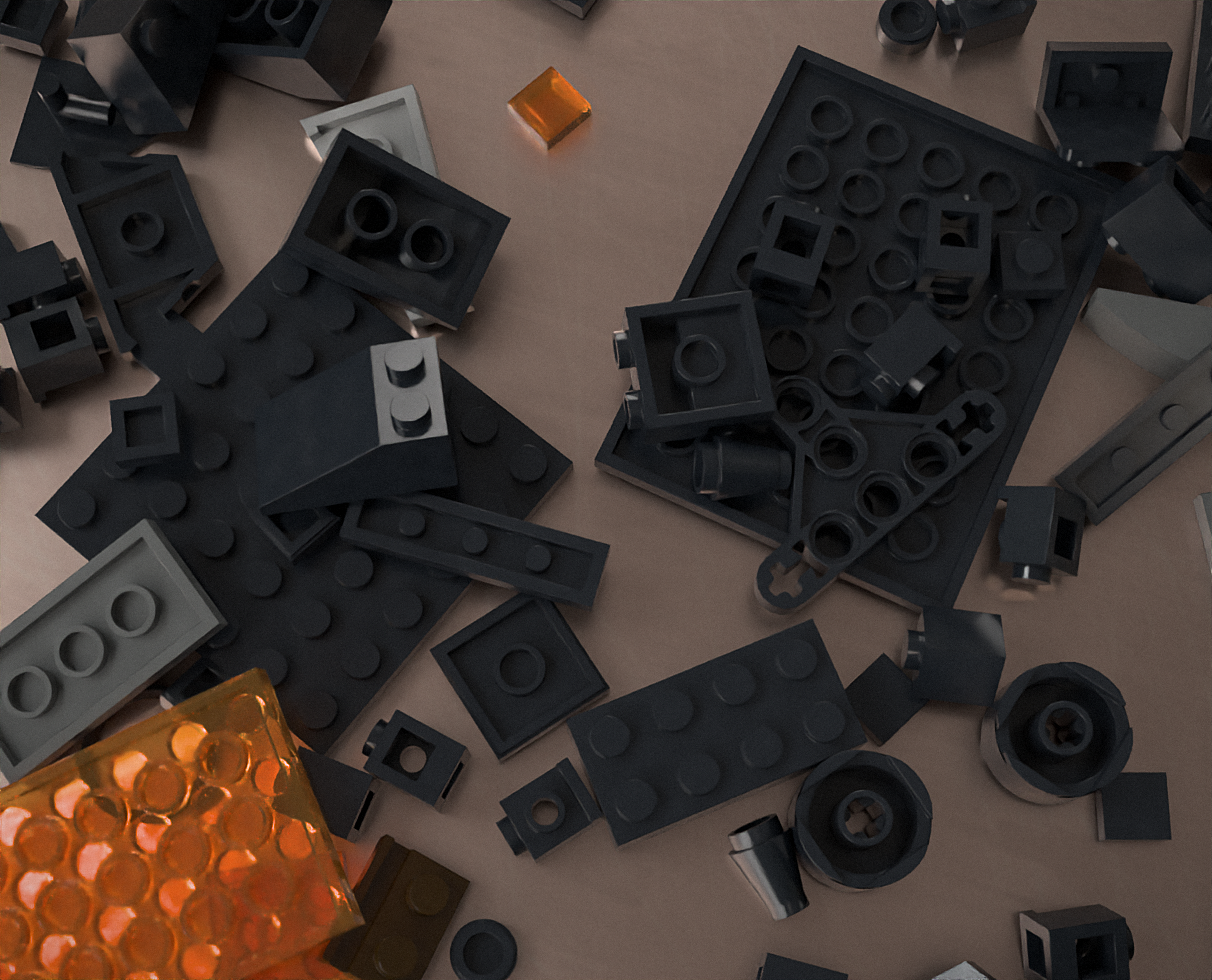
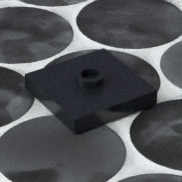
M522 592L429 650L499 762L507 759L610 692L607 682L555 603Z

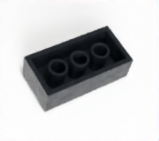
M813 618L566 719L568 734L596 803L603 814V820L616 852L812 771L829 757L847 750H859L868 742Z

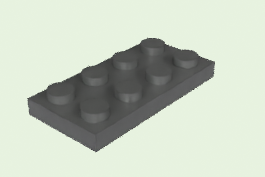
M147 518L141 520L0 631V770L11 786L26 783L228 625L225 618L154 520Z

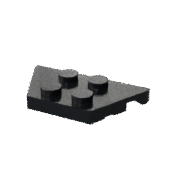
M57 148L43 151L119 352L127 363L135 360L133 356L141 347L138 342L128 335L127 331L156 310L167 320L175 312L180 314L223 269L183 166L177 155L148 153L141 157H132L125 152L100 151L99 157L67 156L64 149Z

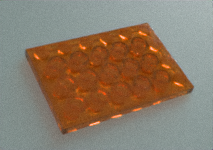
M255 667L0 789V980H244L365 924L265 669Z

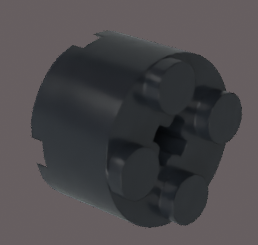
M1078 662L1043 664L1023 672L996 694L992 707H987L983 717L980 753L998 781L1013 794L1034 803L1060 805L1096 792L1110 784L1121 773L1132 751L1133 727L1130 728L1128 716L1124 708L1127 704L1120 690L1101 672ZM1053 721L1061 726L1058 738L1064 743L1058 746L1050 741L1051 732L1045 727Z
M847 750L824 760L802 781L793 796L787 817L796 856L803 867L814 878L841 892H867L903 879L920 864L925 857L930 843L933 810L930 795L924 783L915 771L902 760L874 751ZM847 806L855 813L861 812L864 809L870 813L873 820L866 826L869 838L862 831L852 834L848 830L845 823L851 818V814Z

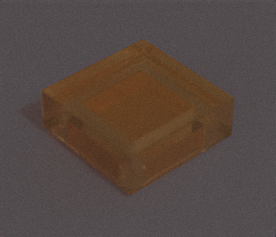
M552 66L507 102L508 112L547 151L591 116V104Z

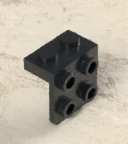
M1047 41L1036 111L1060 158L1079 167H1095L1102 162H1129L1135 166L1149 168L1167 154L1175 162L1182 160L1185 146L1161 109L1173 51L1167 42Z

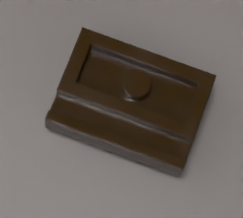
M385 834L380 837L316 960L334 967L352 980H421L470 881L414 849L409 850L395 842V838Z

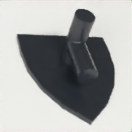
M42 56L10 163L50 170L43 151L51 148L64 149L67 156L99 157L100 151L125 152L127 155H132L159 137L160 133L134 135L85 65Z

